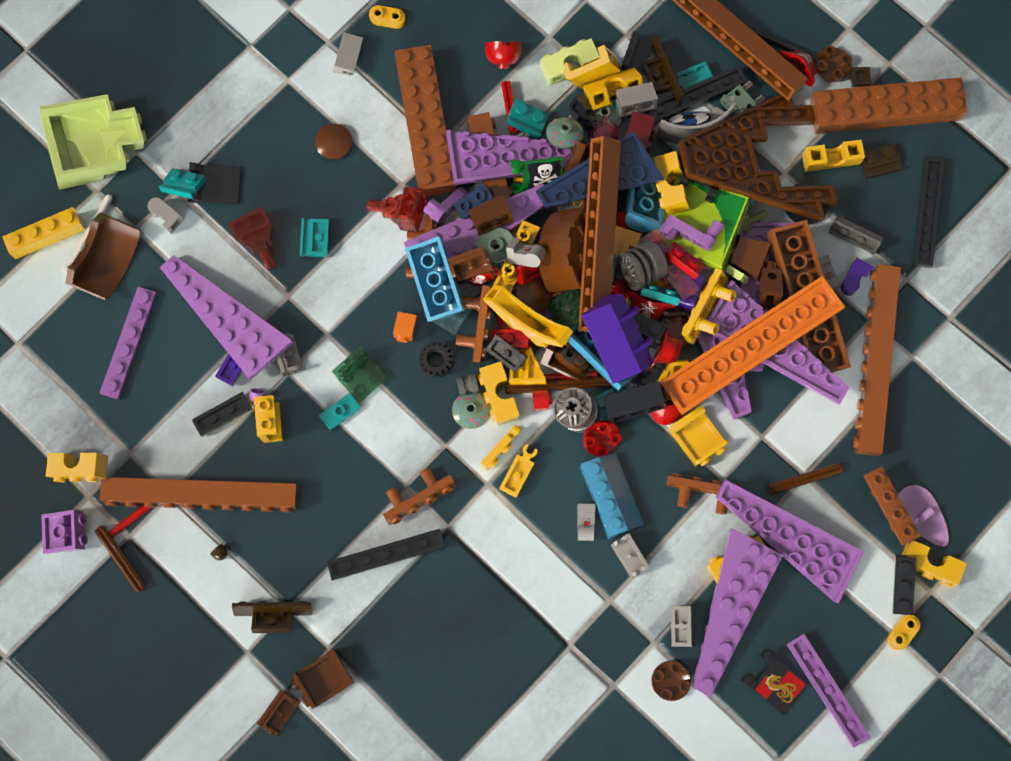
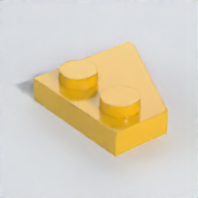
M531 348L530 350H520L528 358L518 372L515 373L510 369V385L547 384L546 378Z

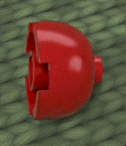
M521 42L485 43L486 56L492 64L498 65V69H507L509 65L515 64L521 56Z

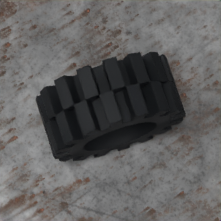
M432 341L429 342V345H424V349H421L419 363L426 375L429 374L430 377L436 376V378H440L441 375L445 376L447 372L451 371L454 361L453 353L445 343L441 344L439 341L433 343ZM440 353L444 357L443 363L440 366L431 365L429 363L431 354Z

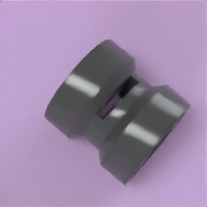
M475 373L469 374L466 379L462 376L456 377L460 396L466 395L467 390L472 393L479 392Z

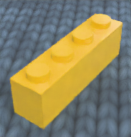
M71 207L2 237L9 254L18 259L86 229L79 213L74 207Z

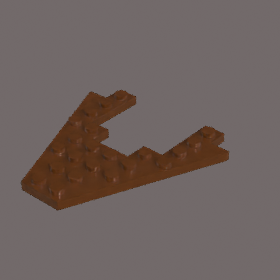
M781 94L684 138L678 144L685 176L689 179L743 195L769 206H774L816 221H823L825 218L822 206L836 205L838 202L834 185L781 187L777 170L759 171L752 142L767 141L768 135L765 126L813 125L815 122L811 105H794L792 99L788 101Z

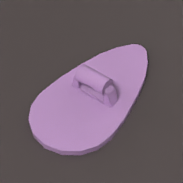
M910 485L903 488L898 493V496L920 536L934 545L946 546L949 542L947 525L931 493L918 485Z

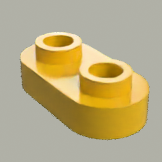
M376 5L369 11L370 21L374 25L398 29L406 21L404 12L397 8ZM380 12L381 15L376 16L375 13ZM398 15L399 18L394 19L393 16Z
M914 615L903 616L887 637V643L893 650L905 649L920 629L919 619ZM908 621H912V622H913V627H912V628H909V627H908V625H907ZM898 636L902 639L900 644L896 642Z

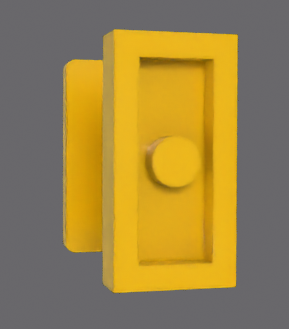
M605 45L598 47L600 59L578 69H575L566 62L564 63V75L573 85L582 89L586 84L620 72V68L615 54Z
M273 395L254 397L257 436L263 443L283 441L280 403L274 401Z
M702 405L668 429L695 467L699 464L703 467L711 461L710 457L715 453L717 456L727 450L725 446L729 443L727 439H723L706 416V410Z

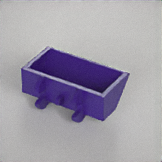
M623 294L607 295L581 315L612 384L642 372L653 363L647 349L653 343V339L649 336L643 340L638 329L640 326L633 317L640 311L639 307L634 306L629 309Z

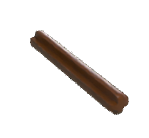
M836 463L768 485L769 493H779L843 472L840 463Z
M99 526L95 530L96 535L136 592L142 591L146 587L105 526Z

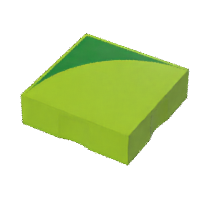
M681 177L676 178L672 186H678ZM689 181L685 190L687 191L690 209L671 215L702 233L707 232L713 220L721 222L724 228L716 237L715 244L710 251H706L679 235H676L673 241L668 240L658 230H654L651 241L660 247L664 255L673 242H676L705 264L704 268L713 271L717 268L724 272L732 251L734 239L748 211L749 197L719 189L711 204L705 201L709 189ZM664 209L663 223L665 222V220H666L667 217L669 216V215L667 214V212L665 211V209Z

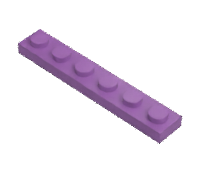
M141 287L137 288L101 387V395L117 400L120 399L155 302L156 292Z
M805 634L787 643L786 645L852 748L869 739L870 735Z

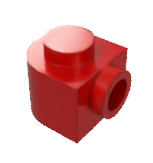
M548 389L532 391L534 411L549 410V404H553L552 393H548Z

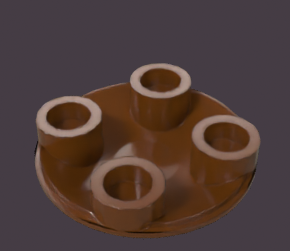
M830 45L818 53L815 59V67L822 78L837 82L845 79L850 73L852 58L843 50Z
M328 124L318 131L315 145L317 151L322 156L329 159H343L351 149L352 136L343 125Z
M539 277L524 285L518 284L514 292V296L537 313L545 311L551 303V292L547 291L543 280Z
M666 661L655 668L651 683L654 692L660 698L667 701H677L683 698L690 690L691 676L687 668L681 663Z

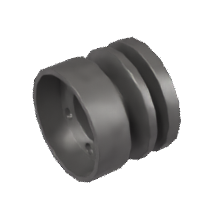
M651 240L636 245L635 248L628 249L617 257L620 275L624 282L633 290H639L643 286L649 285L650 282H655L667 275L668 266L666 258L660 247Z
M566 388L558 394L553 404V412L557 421L573 432L585 433L588 427L600 420L601 409L599 403L581 388Z

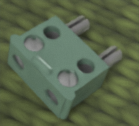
M748 81L743 86L739 84L720 99L721 104L727 110L734 101L737 102L732 116L765 100L763 95L758 96L755 100L748 95L746 91L753 86L751 81Z

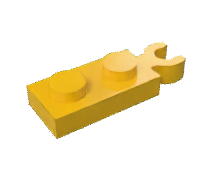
M514 425L483 459L481 466L485 470H488L489 467L493 469L500 461L498 457L502 453L506 454L512 448V441L521 432L517 425Z
M528 444L523 447V456L516 455L499 488L517 498L534 466L530 459L537 455V449L532 454L527 453Z

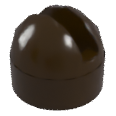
M220 544L210 555L215 560H224L227 557V549L223 544Z

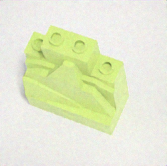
M108 94L40 107L41 124L59 190L104 179L105 175L126 170V163L129 162L127 152L143 149L144 141H147L145 131L140 128V124H142L140 113L136 114L135 107L115 111L114 103L109 101Z

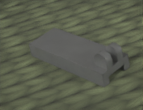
M841 214L836 216L829 229V233L872 254L876 253L883 241V237L844 219Z

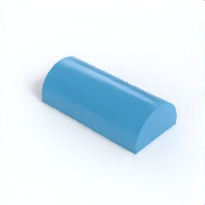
M656 183L628 189L625 223L631 229L640 232H652L658 230L663 225L664 209H661L659 198H662L661 192L659 193Z
M442 236L405 248L428 322L465 311L455 277H452L449 263L447 262L448 255Z
M579 323L571 328L573 333L569 337L568 342L617 391L623 390L638 376V374H635L612 384L590 334L578 331Z

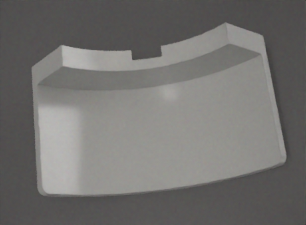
M734 101L726 112L715 107L710 114L711 120L702 125L681 126L669 123L667 120H661L656 137L666 142L679 144L680 140L732 117L737 102Z

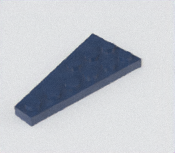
M634 131L620 139L618 192L664 181V178ZM589 159L535 191L545 209L587 199Z

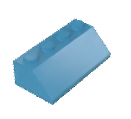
M616 453L601 456L580 465L608 539L644 526Z

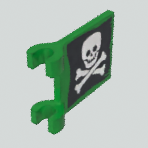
M562 156L530 161L510 160L512 173L514 175L522 173L523 185L518 183L511 185L513 196L540 184L545 186L563 175Z

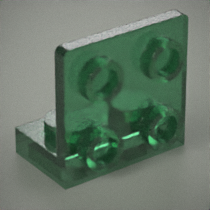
M581 289L567 290L551 301L549 307L553 322L570 329L579 324Z
M361 346L332 370L336 379L359 403L387 379V376L368 357L366 351Z

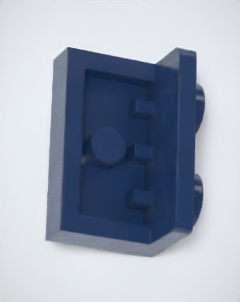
M484 183L477 186L469 194L462 196L453 205L461 219L465 220L470 216L468 213L469 209L494 199L492 195L495 193L490 186Z

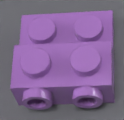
M68 510L41 515L43 554L85 550V545L88 542V537L84 533L87 517L83 511Z

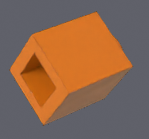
M403 312L397 313L393 331L394 338H397V341L404 343L413 341L418 320L417 315Z

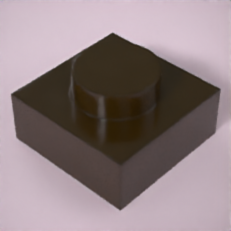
M851 67V87L871 85L870 67Z

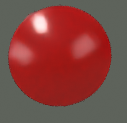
M608 420L594 422L586 429L583 436L585 449L590 454L599 457L608 455L621 441L618 427Z

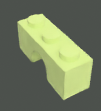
M591 38L588 40L582 39L574 46H566L555 54L549 53L541 59L540 67L548 84L552 85L566 79L564 63L576 62L582 67L600 59V55Z

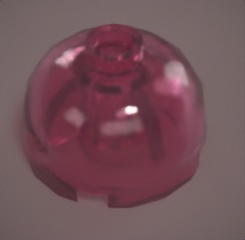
M606 115L601 116L603 118L602 121L598 120L595 122L587 135V138H590L588 143H591L592 138L602 136L619 140L617 138L619 134L618 126Z

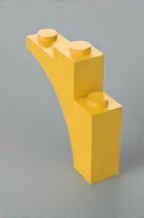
M493 285L483 298L512 329L522 331L537 346L547 347L549 344L562 347L569 341V337L573 333L569 327L555 323L529 308L504 286Z

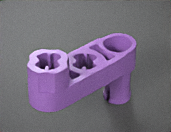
M461 186L441 204L435 199H431L423 211L434 221L440 223L456 209L453 204L470 192Z
M669 215L658 232L664 238L672 241L676 235H679L696 246L710 251L724 225L717 220H713L707 232L702 233L680 219Z

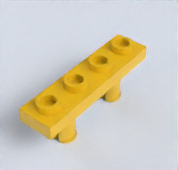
M522 220L515 238L520 239L522 244L533 246L540 227ZM506 259L494 285L504 286L512 293L517 282L516 264H510L508 259Z
M716 268L714 273L710 275L705 290L701 292L696 307L692 309L688 322L683 326L681 334L688 343L694 344L700 331L716 335L719 325L707 320L718 298L733 302L736 298L735 290L724 287L728 278L723 270Z

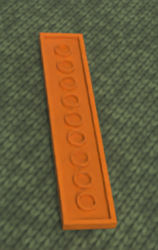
M821 276L660 383L681 415H683L842 311L845 306L825 278Z

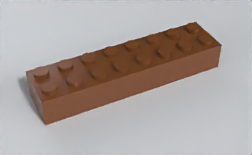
M431 45L395 50L419 197L455 192L456 185H454Z
M962 77L814 91L810 98L815 118L813 123L815 134L961 121L968 113Z
M807 220L771 229L766 233L768 241L771 243L770 248L776 268L782 270L783 292L786 299L821 276L824 277ZM836 315L798 339V342L804 345L832 373L851 367Z

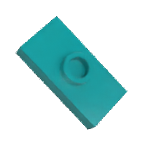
M706 61L677 73L678 83L684 89L714 77Z
M349 392L319 414V417L328 429L332 431L358 412L361 407Z

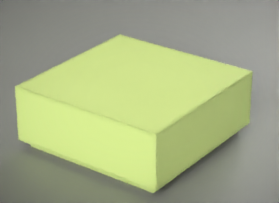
M729 265L727 267L726 273L743 284H747L750 280L745 274Z

